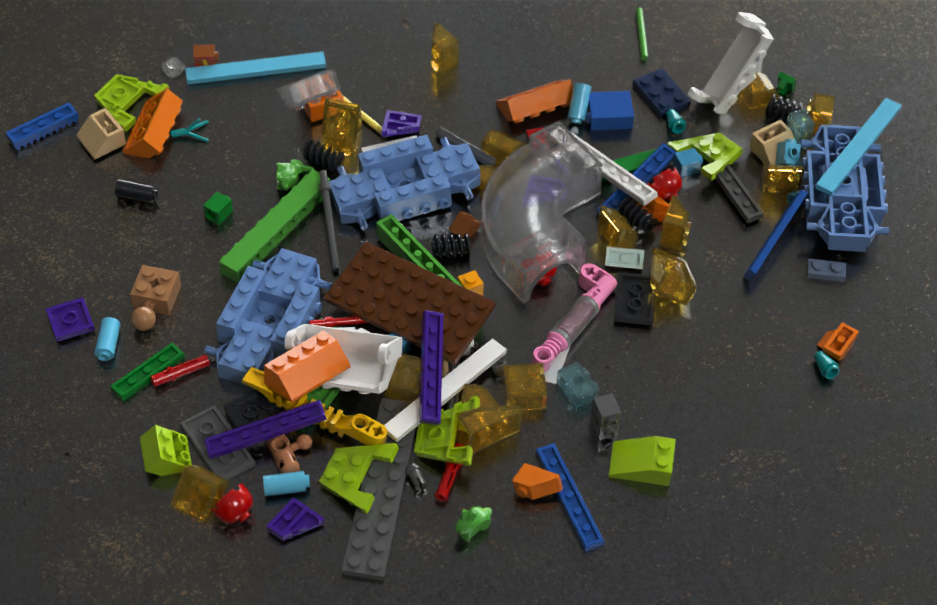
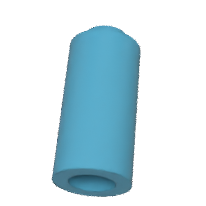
M574 83L568 119L573 124L585 122L591 92L590 85Z
M106 317L101 321L94 352L95 356L101 361H108L114 358L121 326L120 321L115 318Z
M304 471L263 476L265 496L305 492L306 487H310L309 474L305 475Z

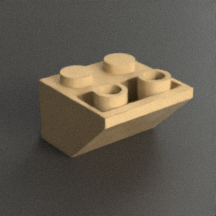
M106 108L89 115L76 135L77 139L94 160L126 144L123 128Z
M779 120L752 133L749 148L770 170L781 166L776 164L778 142H785V139H794V136L784 122Z

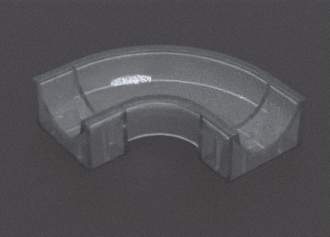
M560 121L529 135V144L515 151L499 165L487 183L483 194L482 241L486 256L497 275L523 304L530 300L534 286L551 269L561 264L569 263L580 274L582 266L586 264L587 240L565 218H560L569 210L601 194L602 163Z

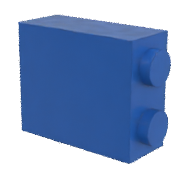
M630 91L590 92L586 122L590 123L591 130L633 129L634 112Z

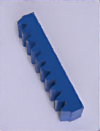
M68 102L5 132L6 137L13 147L19 151L22 145L27 147V143L32 145L35 139L39 141L41 136L46 138L47 133L52 135L53 131L58 132L60 127L65 129L66 124L71 126L72 121L77 123L79 119L78 112Z

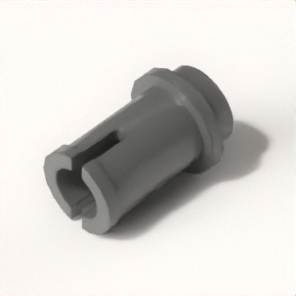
M413 463L406 467V476L410 477L415 490L420 491L419 482L423 489L428 484L420 472L421 467Z

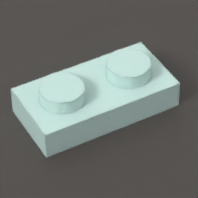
M607 246L605 266L643 269L644 250Z

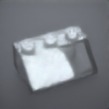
M330 69L276 89V92L288 109L295 108V111L305 108V104L308 102L315 104L320 102L323 96L329 98L337 95L336 91L341 90V86L335 70Z

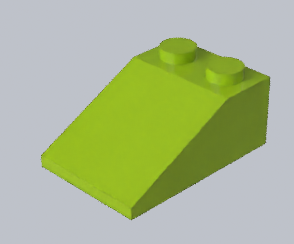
M652 436L613 441L609 477L669 486L676 439Z

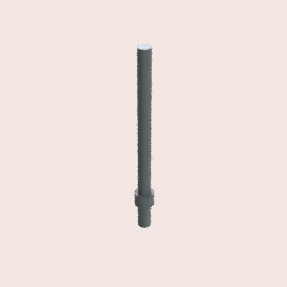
M326 170L319 171L321 182L319 189L323 197L332 271L337 272L340 268L329 194L331 187L327 179Z

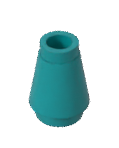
M670 109L667 111L666 116L669 130L675 134L682 133L686 128L685 120L676 110Z
M819 351L814 355V359L823 377L832 379L839 374V365L827 354Z

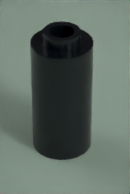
M118 179L115 187L116 197L152 204L158 199L159 191L156 190L154 185Z

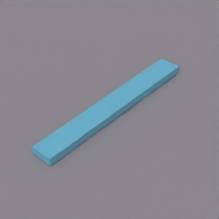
M315 52L185 69L187 83L190 85L326 68L324 52Z
M885 98L816 183L815 188L832 196L901 110L902 105Z

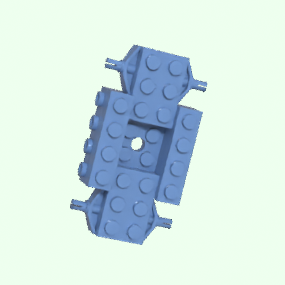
M821 124L812 140L801 139L800 142L801 147L813 148V151L807 150L806 157L802 158L801 164L803 168V190L807 192L804 198L806 230H817L827 244L828 250L865 252L866 247H869L875 235H889V227H880L883 216L887 215L888 204L885 203L886 190L883 189L885 185V176H882L884 163L880 160V154H867L869 151L880 152L881 144H873L844 180L849 184L842 183L832 196L815 188L816 183L862 127Z
M424 135L359 153L360 173L347 174L344 166H341V168L339 166L337 168L339 177L328 181L331 187L330 196L341 224L357 222L360 224V228L364 230V227L365 229L368 228L366 219L376 214L379 220L392 214L400 221L452 206L451 194L462 192L467 200H469V197L472 199L474 195L471 189L481 184L480 168L468 143L450 145L448 139L444 137V139L441 138L440 140L443 148L433 152L428 136Z
M281 248L279 254L267 262L254 260L252 267H247L216 323L218 341L224 344L220 348H213L207 345L204 353L215 356L218 377L246 385L242 383V379L251 367L264 371L265 364L288 351L285 349L284 343L288 331L302 324H309V320H315L316 314H319L322 309L320 287L330 290L333 283L320 279L319 264H317L316 258ZM266 320H274L271 324L265 323Z

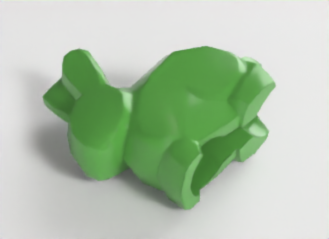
M292 159L290 163H276L277 189L285 191L292 189L293 186L298 184L299 174H309L314 170V167L305 166L296 159Z
M475 506L469 511L463 509L461 517L454 527L456 533L462 539L469 541L479 531L486 530L491 524V508Z

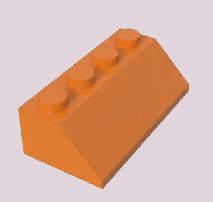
M571 79L558 80L498 100L496 105L507 121L519 123L524 121V117H537L540 115L539 112L544 110L548 113L556 110V106H569L573 92Z
M168 88L146 100L122 152L144 158L159 155L164 149V142L170 135V129L175 124L174 120L181 111L180 107L183 101Z
M322 331L265 364L264 384L293 403L349 369L350 363L337 339Z

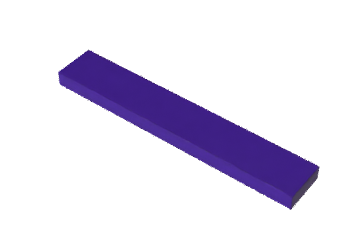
M425 310L422 314L419 422L439 425L441 423L443 313Z
M317 400L206 438L204 441L210 459L327 419L321 400Z

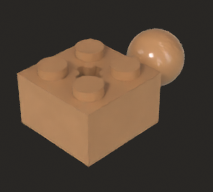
M142 265L130 293L132 307L135 309L131 314V323L134 328L139 331H147L156 322L155 313L170 315L181 288L179 272Z

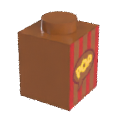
M215 44L194 45V67L215 65L216 62H219V52L215 51Z

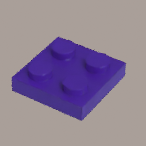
M83 297L46 308V313L57 342L95 330Z

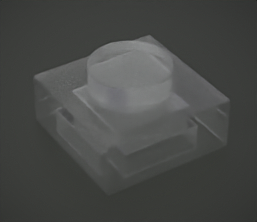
M175 56L161 64V69L171 79L186 71L185 65Z

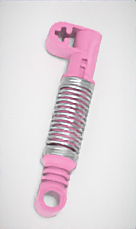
M588 263L582 266L578 284L587 293L582 294L549 331L545 342L534 350L531 367L535 372H547L551 363L560 352L566 351L598 314L601 304L617 287V281L611 274L594 264Z

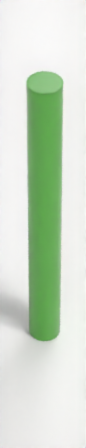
M636 8L641 59L647 60L648 53L642 8Z

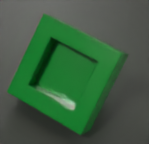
M780 72L777 76V93L784 95L787 91L793 93L796 88V79Z

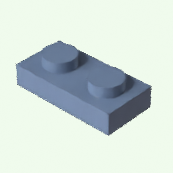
M808 259L807 278L845 282L846 263Z

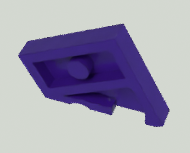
M293 497L266 525L267 531L284 541L323 525L324 518Z

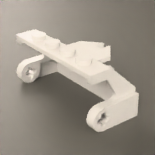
M743 12L737 14L735 20L744 25L703 91L691 87L687 93L692 99L700 103H713L716 106L713 110L718 114H726L730 106L737 101L739 92L757 78L755 74L761 71L763 58L766 56V51L774 40L767 28H765L766 23L753 14Z
M302 324L287 332L284 343L285 349L288 351L322 331L337 339L350 363V368L322 384V388L338 387L341 391L358 390L360 394H369L370 392L380 394L388 388L397 360L402 357V337L370 333L363 328L355 330V327L332 328Z

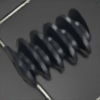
M773 94L768 102L765 114L769 111V115L773 116L776 112V118H780L782 115V120L786 121L789 117L790 123H793L796 119V125L799 126L805 109H802V103L796 107V101H793L790 105L788 98L785 102H782L783 96L776 100V94Z
M310 138L305 144L303 158L334 172L342 164L344 152L338 154L337 149L332 151L331 146L326 148V144L320 145L319 141L314 142V139Z
M631 196L625 198L618 207L617 214L629 226H632L639 235L648 234L658 224V219L653 218L652 214H648V210L643 209L642 205H638V201H633Z
M458 233L455 239L452 234H449L448 239H446L445 234H442L440 240L437 234L434 235L431 243L433 257H435V253H438L439 258H442L443 253H445L447 258H449L450 252L453 253L454 257H457L458 252H460L462 257H464L465 252H468L470 257L471 246L467 233H464L463 238Z

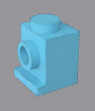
M785 139V142H778L776 164L801 166V162H799L801 144H796L794 139Z

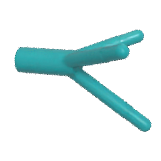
M198 118L186 128L171 131V136L175 138L188 135L208 142L207 138L189 131L208 124L209 121L205 120L199 123L201 119Z

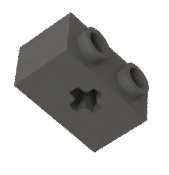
M613 393L593 398L591 423L598 439H609L618 435L621 411Z

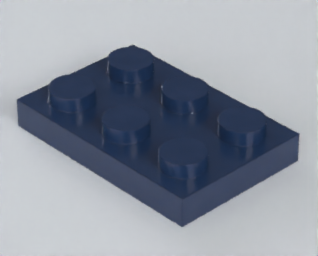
M663 68L633 79L634 87L661 118L665 117L670 109H674L677 112L691 105V100Z

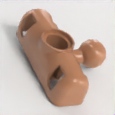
M285 434L265 441L281 474L300 471V465L293 452L298 449L306 450L311 447L312 438L309 435H300L296 442L290 444ZM280 463H284L282 468H280Z

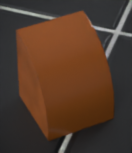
M460 211L449 230L455 235L459 233L461 238H463L464 233L471 237L482 223L469 213Z

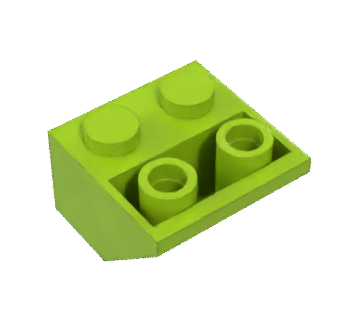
M154 425L140 437L146 472L165 476L193 469L187 435Z

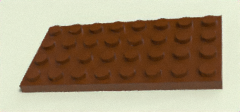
M366 241L324 296L325 302L388 333L402 337L403 340L419 348L422 347L423 312L428 310L443 313L442 359L454 365L457 364L496 307V302Z

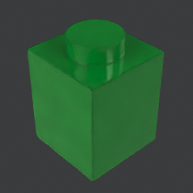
M216 192L203 205L205 218L220 225L233 212L232 199L227 195Z

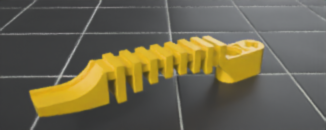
M253 367L249 369L242 379V383L260 391L270 402L276 403V406L280 408L281 406L284 407L287 411L317 401L313 398L311 401H307L308 395H304L291 403L265 385L264 371ZM322 403L327 420L316 423L320 425V428H327L332 434L338 432L340 437L347 434L366 445L385 444L387 428L383 424L364 414L346 416L340 409L334 414L333 407L330 406L326 410L325 404Z

